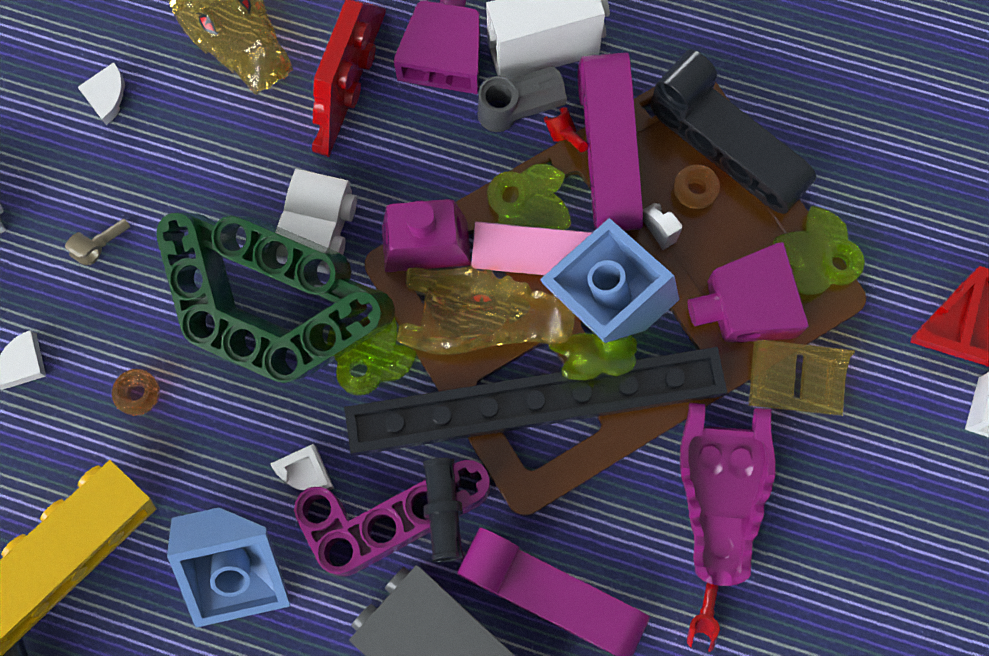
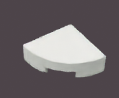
M112 63L78 86L79 90L106 125L119 113V105L125 88L121 72L115 63Z
M653 203L643 209V221L664 250L677 242L682 230V224L672 212H667L663 215L660 211L661 205Z
M33 331L24 332L14 338L0 354L1 390L46 377L37 335Z
M314 444L270 463L275 473L295 489L304 491L314 486L323 487L327 490L334 489L321 456Z

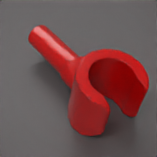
M567 107L560 108L561 114L556 117L548 118L545 116L543 118L553 141L567 140L579 152H585L588 149V144L576 133V127Z
M706 584L702 608L699 615L692 619L687 634V644L689 647H692L696 633H704L710 638L708 652H711L716 645L720 627L717 620L714 619V608L719 585Z

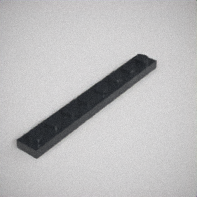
M718 347L346 406L344 410L350 454L357 456L722 397L727 394V388Z

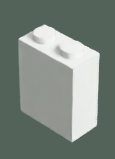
M494 0L486 2L488 47L497 75L512 79L551 66L559 67L580 61L581 56L599 55L601 38L606 37L604 18L610 14L608 0Z

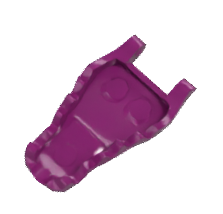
M689 403L687 420L680 444V471L688 502L690 523L694 534L693 558L695 573L704 582L720 586H732L746 581L751 575L752 544L758 534L764 516V505L771 495L775 479V453L771 434L772 409L755 408L752 428L749 430L704 426L706 416L705 404Z

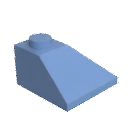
M610 218L540 279L542 284L604 343L647 330L679 301L674 275Z
M214 508L171 519L167 557L195 628L290 607V598L266 527L222 508Z

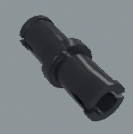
M434 458L423 462L428 504L424 505L423 509L424 517L429 518L432 562H450L464 558L459 525V515L463 514L462 502L457 501L454 474L455 461L453 458Z

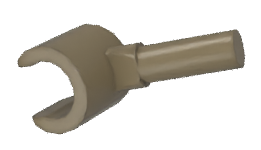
M123 218L107 230L97 234L92 240L81 232H77L69 238L65 248L70 252L69 255L80 264L92 265L98 260L102 247L129 229L130 225Z

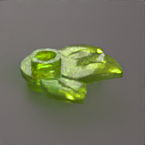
M548 164L532 165L521 174L513 171L498 174L490 182L487 191V198L491 208L499 214L498 224L562 230L569 228L572 222L568 208L554 194L564 182L565 174ZM508 187L517 188L519 193L517 200L512 203H506L503 199V192Z
M810 207L807 215L806 231L782 234L773 240V245L781 242L784 243L790 266L795 269L792 273L799 293L807 295L819 294L832 284H850L863 272L865 264L863 253L855 243L848 241L846 224L838 216L821 207ZM832 258H842L846 262L847 268L845 270L837 269L832 263Z
M395 317L386 329L335 360L338 363L336 368L337 380L346 392L353 395H366L374 391L381 382L399 380L411 369L416 358V351L404 345H396L398 334ZM330 327L327 345L333 347L336 342V334L334 329ZM362 364L367 367V371L363 376L354 377L351 375V370L354 366Z
M577 333L550 342L549 349L568 358L562 367V375L565 378L588 380L595 378L602 372L612 376H620L632 370L636 364L634 354L637 352V341L632 335L604 343L596 334Z

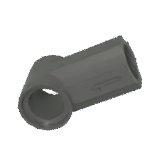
M551 66L512 79L494 76L485 80L480 86L477 114L481 125L489 131L502 132L509 129L515 120L566 105L567 96L564 81L559 70ZM492 101H501L507 104V106H505L504 108H495L489 105L488 103Z

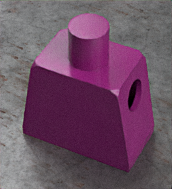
M424 0L418 2L394 57L397 81L478 94L480 68L479 11L466 8V0H440L439 3Z
M454 200L415 201L386 206L382 225L385 272L471 265L468 222Z
M783 242L776 243L718 267L712 272L707 281L710 294L688 299V310L693 325L699 326L718 321L724 342L728 343L793 339L799 337L809 326Z

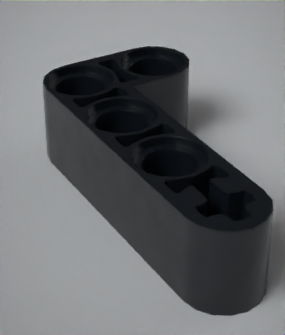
M687 50L656 83L651 100L653 113L664 125L766 206L778 213L786 214L815 182L817 176L814 169L802 157L713 89L717 79L715 67L698 51Z

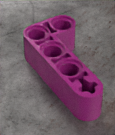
M626 52L581 56L578 65V92L580 105H584L594 229L596 230L610 218L623 231L641 230L643 227V208L629 54Z
M463 460L455 463L456 489L461 486L460 477L464 474H468L471 479H476L477 477L481 479L476 483L478 491L476 494L470 496L466 490L456 493L457 501L462 502L463 514L486 501L490 493V479L483 465L474 460ZM426 480L351 520L337 496L323 487L314 486L304 490L299 494L295 502L294 512L296 519L318 563L324 570L337 576L346 577L355 574L430 533L429 519H419L414 514V504L420 497L427 495ZM318 499H328L331 505L329 517L321 523H312L308 515L311 504ZM382 518L393 519L397 527L394 537L386 543L375 542L372 537V527L375 522ZM342 540L349 541L353 548V556L350 562L344 566L335 567L329 557L332 546Z
M479 527L457 571L460 577L615 656L634 655L651 618L644 612L519 550V547L514 543Z

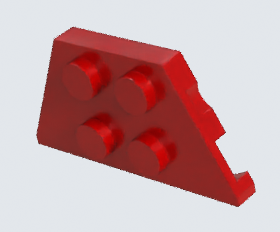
M345 0L314 77L313 123L320 125L317 136L312 143V151L314 153L327 157L330 156L348 108H354L358 102L361 91L359 80L363 69L369 70L374 61L376 52L374 41L385 16V8L354 0Z
M982 266L977 267L912 335L910 343L989 367V269Z

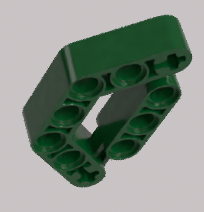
M170 213L164 216L158 223L156 230L157 241L184 338L197 347L273 381L287 383L312 375L386 329L392 323L395 316V306L387 293L371 289L350 280L351 266L345 256L259 218L227 216L218 222H214L206 216L197 213ZM241 226L246 233V243L242 248L239 247L236 241V233ZM281 243L285 245L288 252V259L284 266L279 264L276 257L277 248ZM189 254H196V258H189ZM223 257L301 291L319 295L335 303L292 331H289L235 306ZM322 261H325L330 268V279L326 284H323L317 275V268ZM197 269L200 270L203 277L200 289L194 282V274ZM366 304H371L373 311L368 314V320L354 323L351 321L350 318L357 317L366 311ZM208 314L213 317L215 322L212 334L206 327V317ZM326 324L330 325L336 334V342L333 347L328 346L323 339V329ZM248 330L254 335L256 340L253 352L248 349L245 342ZM288 349L293 350L298 359L295 371L287 365L285 360Z

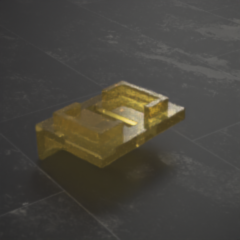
M768 340L754 341L748 406L843 416L846 373L850 358L855 350ZM797 355L803 356L800 399H794Z

